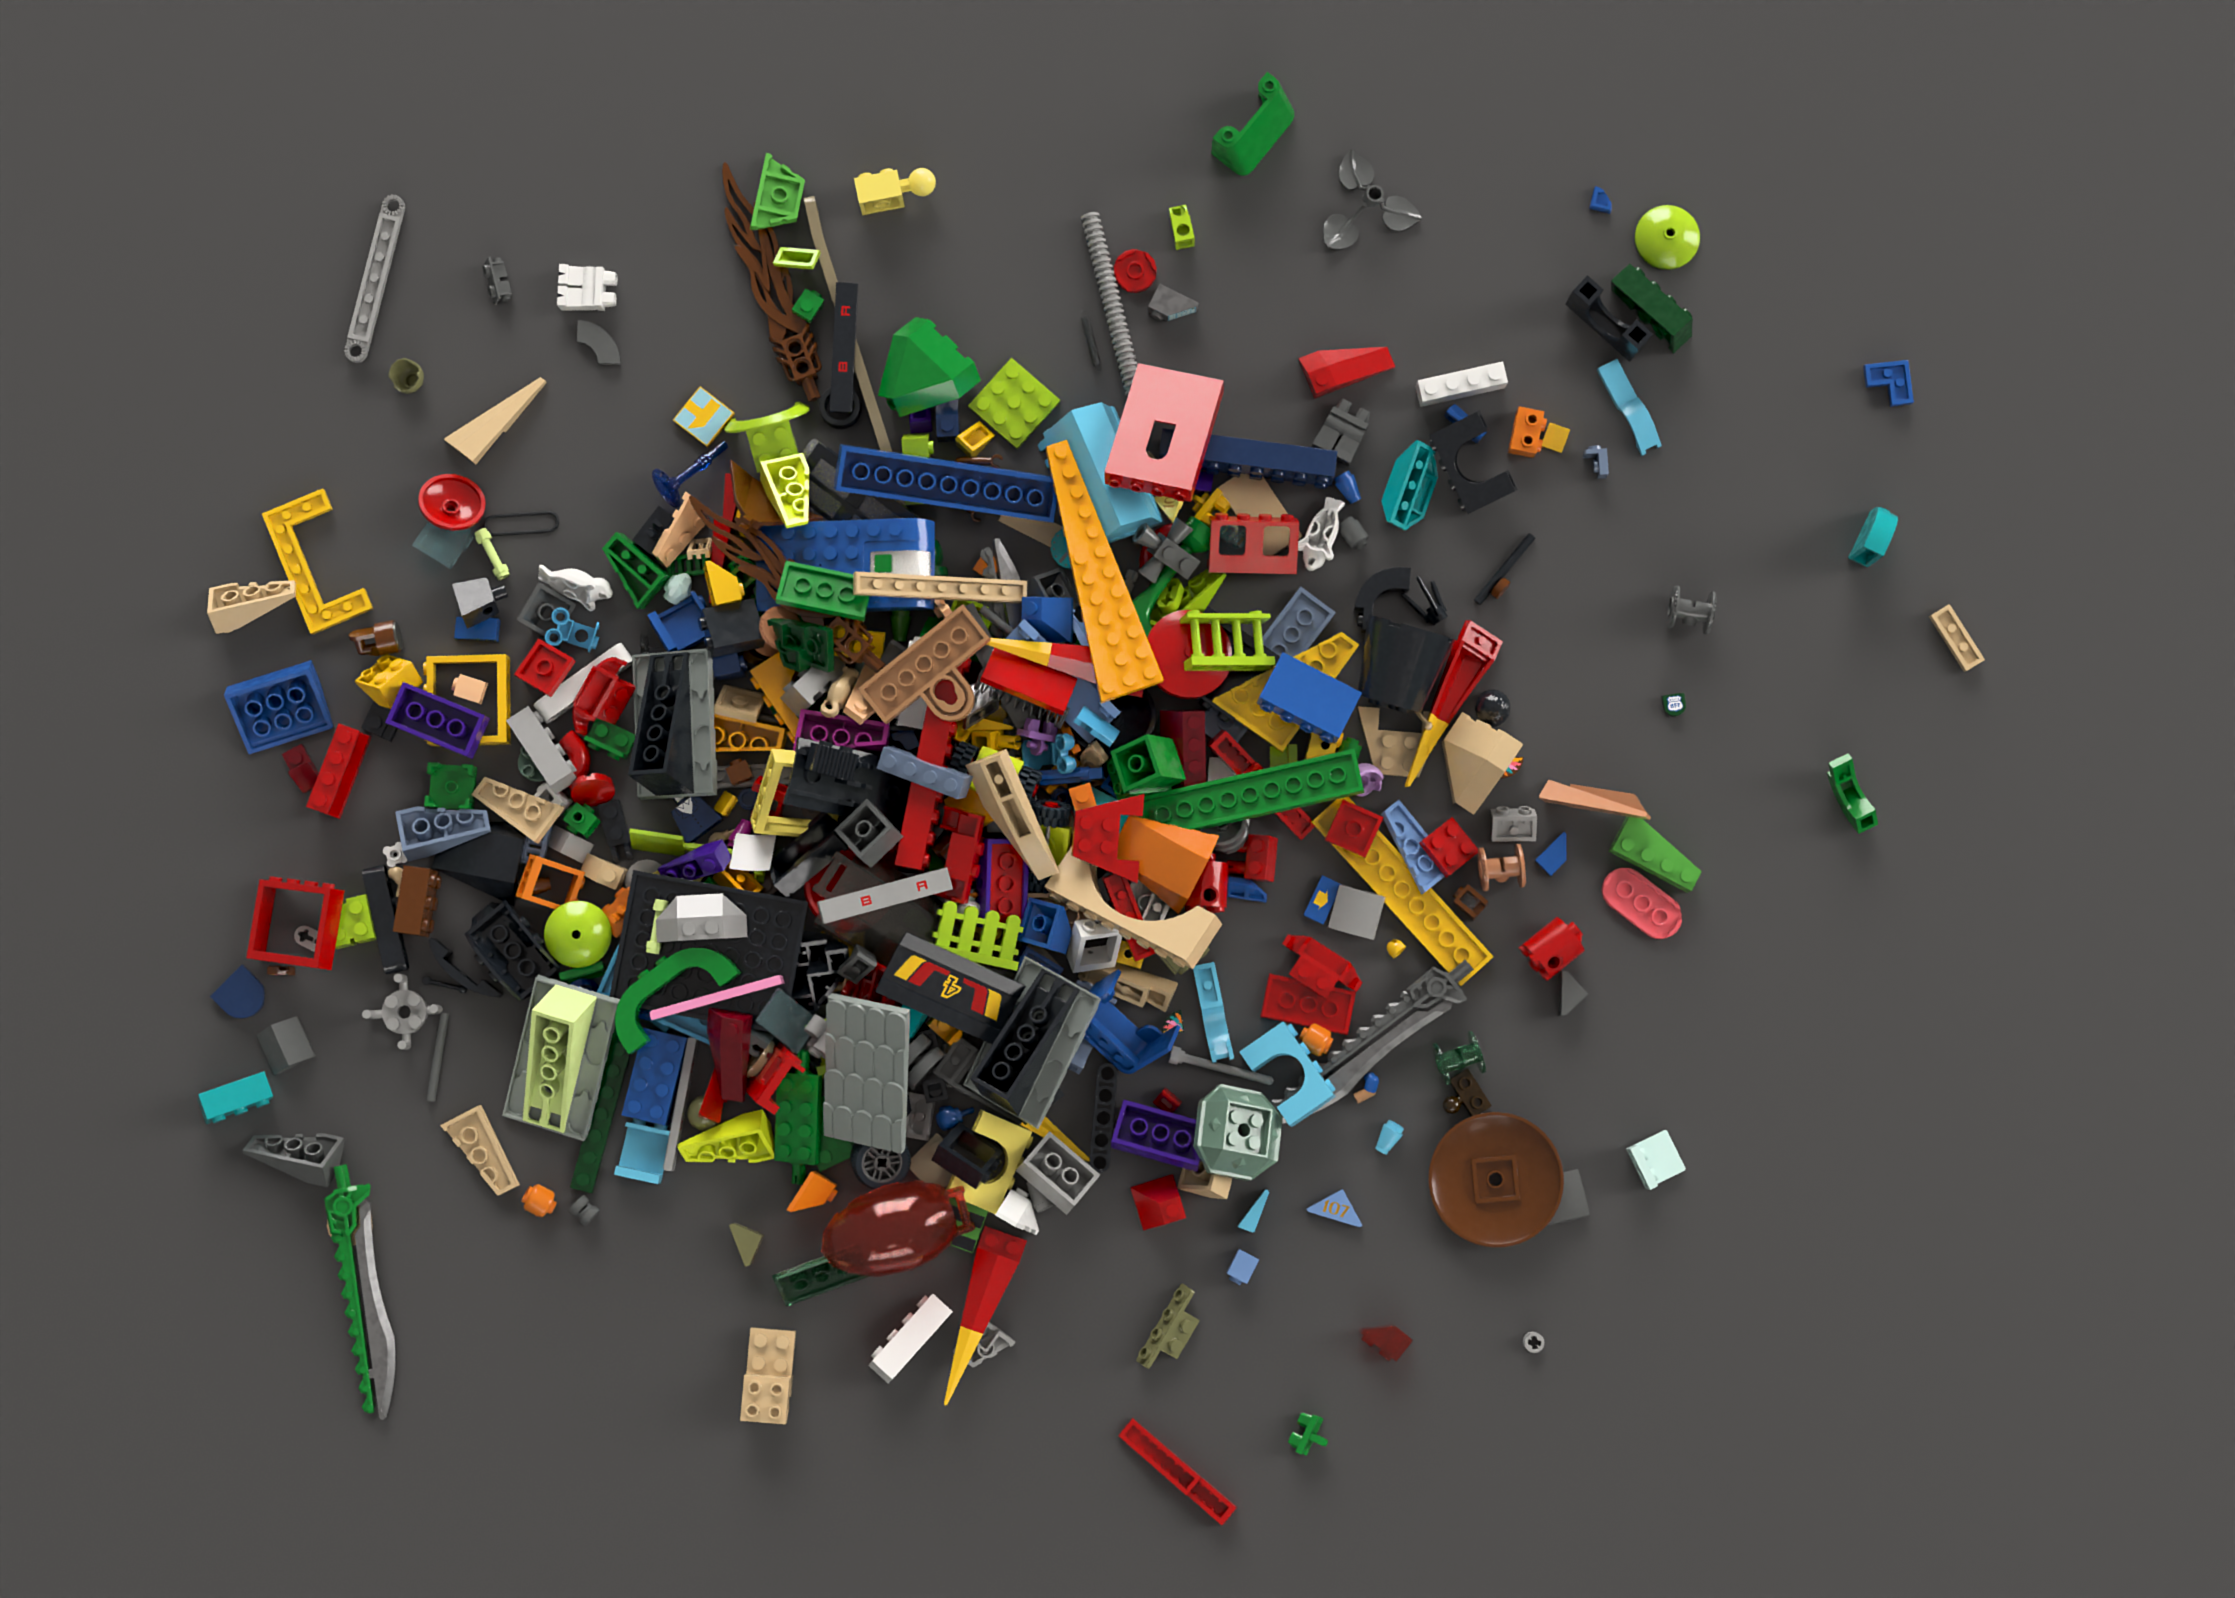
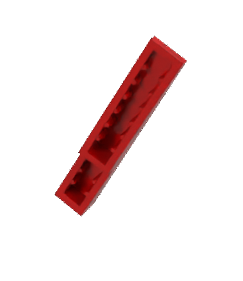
M725 473L722 518L736 523L734 518L738 508L734 502L731 474ZM714 519L715 526L733 534V528ZM713 531L714 537L731 545L732 540ZM712 541L711 562L725 570L728 556ZM709 595V604L712 606L711 599H710V595Z
M1221 729L1206 744L1235 775L1263 769L1226 730ZM1301 808L1274 813L1300 840L1315 827L1312 823L1313 820Z
M1132 1418L1118 1435L1219 1524L1224 1525L1238 1508L1135 1419Z

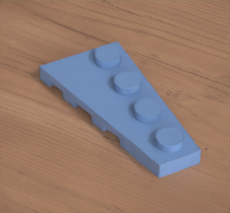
M1398 800L1382 812L1381 816L1384 817L1383 820L1422 895L1445 876L1419 844L1428 836L1402 802Z

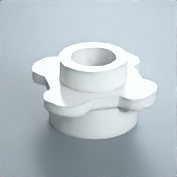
M397 842L391 847H384L383 854L387 857V865L389 867H395L396 864L408 861L402 851L401 842Z

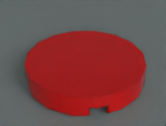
M1131 249L1123 252L1117 258L1114 265V277L1121 289L1129 293H1140L1152 286L1156 279L1157 267L1149 253L1138 249Z
M592 773L588 777L582 775L575 779L570 786L571 798L575 803L577 802L582 806L584 803L590 807L606 803L615 795L613 780L599 773Z

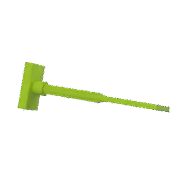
M631 828L629 831L631 846L635 850L682 856L685 854V851L690 852L704 845L684 843L683 836ZM727 848L732 856L733 849ZM754 871V878L759 883H764L766 871Z

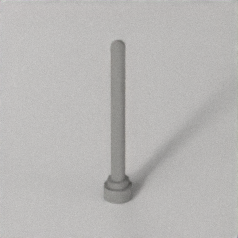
M1172 1046L1168 1063L1177 1065L1184 1062L1271 1085L1274 1082L1271 1076L1219 1062L1212 1064L1211 1060L1185 1054V1051L1181 1050L1182 1048Z

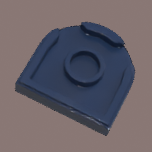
M241 965L210 997L228 1015L235 1018H248L256 1015L262 1009L265 993L262 983L244 965Z

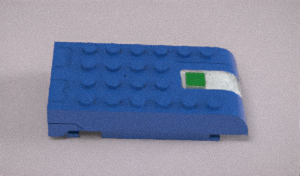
M896 518L816 521L791 528H786L783 524L762 526L759 529L777 544L787 560L790 558L796 563L849 574L854 572L935 576V522L932 520ZM757 536V537H758L760 540H762V541L772 550V552L775 554V552L773 551V549H772L762 538H760L759 536ZM756 561V566L771 572L765 561ZM756 579V607L758 613L763 615L768 609L781 606L776 604V601L771 597L765 585ZM870 596L866 612L935 610V599Z

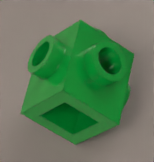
M577 802L574 806L568 807L563 819L568 824L565 827L574 835L580 833L587 839L601 821L593 815L595 810L585 803L581 806Z

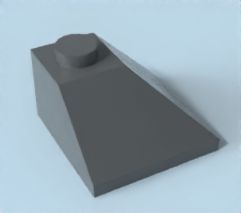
M1062 567L1031 578L1030 596L1073 598V608L1077 609L1080 607L1077 593Z

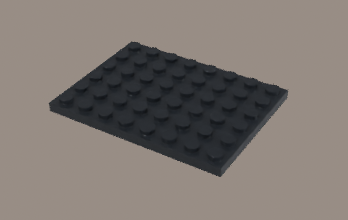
M633 870L609 997L621 999L624 992L638 981L637 976L646 969L650 972L656 967L655 963L664 956L669 958L671 955L688 948H708L727 956L737 966L741 974L724 987H720L712 975L705 969L700 967L689 968L646 999L641 1008L656 1010L781 975L785 984L675 1015L708 1021L709 1008L753 1015L751 1029L784 1035L808 914V902ZM722 893L747 916L748 937L659 942L662 943L659 954L646 952L647 941L651 939L656 911L653 910L655 899L669 901V905L676 896Z

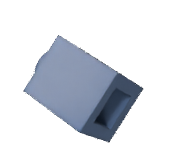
M1238 1248L1226 1272L1230 1275L1229 1280L1238 1285H1241L1242 1282L1247 1284L1259 1259Z

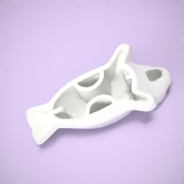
M1326 497L1324 508L1316 514L1309 524L1305 537L1298 541V551H1303V560L1307 570L1314 571L1322 567L1325 559L1329 561L1333 559L1334 554L1331 548L1339 528L1338 512L1344 507L1345 502Z
M539 565L538 578L540 581L549 584L560 594L579 601L589 611L595 610V601L609 599L613 595L609 582L603 578H592L587 573L578 569H563L551 572L544 565Z

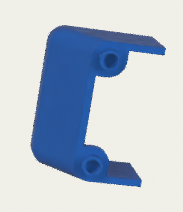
M1118 969L1095 983L1089 990V992L1098 996L1101 1001L1085 1032L1084 1038L1119 1071L1132 1074L1170 1052L1181 1027L1176 1025L1164 1033L1152 1025H1144L1141 1028L1136 1027L1109 1002L1114 997V987L1121 974V971Z

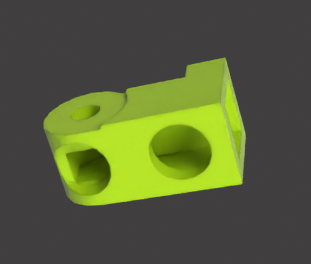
M1186 204L1169 208L1175 249L1194 247L1195 237Z

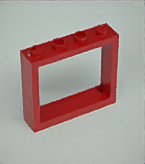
M269 876V880L259 879L246 958L332 970L345 891L334 889L335 884L323 883L322 887H318V882L305 881L303 885L300 884L301 880L287 878V882H282L283 878ZM276 888L324 894L314 959L266 952Z

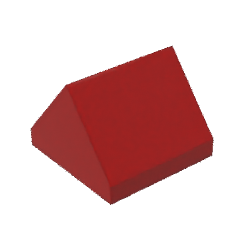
M1165 1087L1153 1103L1161 1110L1173 1113L1182 1101Z

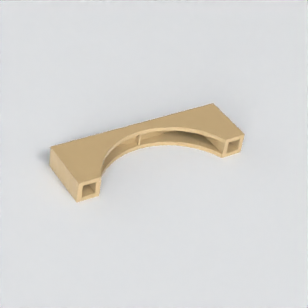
M1071 846L1058 866L1060 872L1052 875L1044 886L1050 893L1049 897L1057 903L1061 901L1066 903V906L1074 912H1078V910L1084 912L1083 915L1091 921L1096 919L1101 921V924L1111 931L1113 928L1118 930L1119 934L1128 940L1131 937L1134 938L1145 949L1149 947L1155 949L1154 952L1163 958L1167 956L1172 958V961L1182 968L1187 966L1194 969L1222 926L1218 917L1199 906L1177 917L1158 921L1137 920L1122 915L1103 900L1098 887L1097 867L1071 856Z

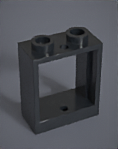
M959 1122L938 1145L931 1160L974 1189H977L981 1183L986 1184L992 1171L996 1172L1002 1164L1000 1158L1004 1151ZM959 1144L985 1161L986 1164L980 1168L955 1152L953 1148Z

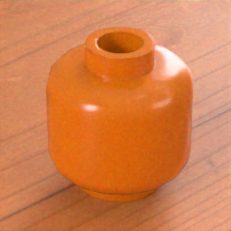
M1312 1024L1309 1028L1304 1027L1299 1037L1311 1054L1318 1057L1323 1053H1328L1334 1040L1331 1038L1329 1030L1317 1024Z
M536 1184L533 1187L529 1186L521 1200L524 1203V1209L538 1217H543L546 1213L551 1214L557 1204L554 1201L555 1193L540 1184Z

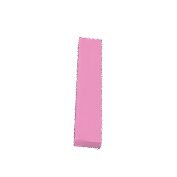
M777 975L652 1010L649 1013L651 1020H656L785 984L783 976Z

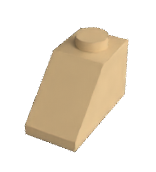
M587 853L580 871L585 872L584 876L614 890H620L628 869Z

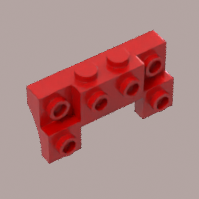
M946 805L943 808L945 811L940 828L954 831L951 834L945 864L953 889L933 895L966 904L969 900L972 881H975V878H978L980 873V865L978 864L980 856L983 855L985 849L984 837L981 836L986 816Z

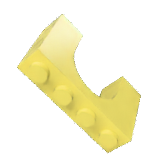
M980 1109L972 1130L997 1141L1001 1145L1005 1154L1003 1169L995 1178L988 1180L986 1184L981 1183L977 1189H974L952 1174L945 1192L996 1214L1005 1200L1004 1196L1007 1189L1011 1190L1014 1185L1015 1178L1013 1175L1016 1169L1023 1163V1152L1025 1148L1028 1149L1030 1147L1033 1137L1031 1136L1032 1131Z

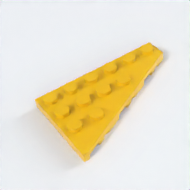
M1340 632L1330 639L1294 656V658L1336 678L1359 644ZM1274 668L1213 699V703L1235 717L1238 722L1280 752L1284 751L1300 728L1299 725L1293 722L1283 721L1280 715L1274 712L1269 713L1262 710L1260 705L1257 704Z

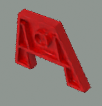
M1144 794L1075 811L1071 856L1138 884L1139 861L1117 859L1120 815L1143 816Z

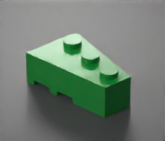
M616 532L602 548L615 572L618 573L626 591L629 592L636 608L644 610L666 584L671 575L623 533Z

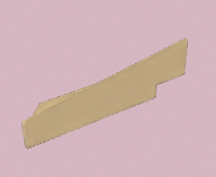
M1116 963L1115 967L1084 971L1078 974L1081 982L1087 981L1094 986L1095 983L1119 969L1121 974L1114 987V996L1142 1008L1145 1002H1148L1164 1012L1167 1011L1178 986V983L1119 963Z

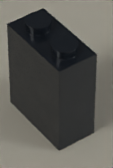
M754 599L702 609L701 617L698 618V625L700 630L705 633V647L707 651L710 650L712 658L764 647L765 641L759 631L760 616Z

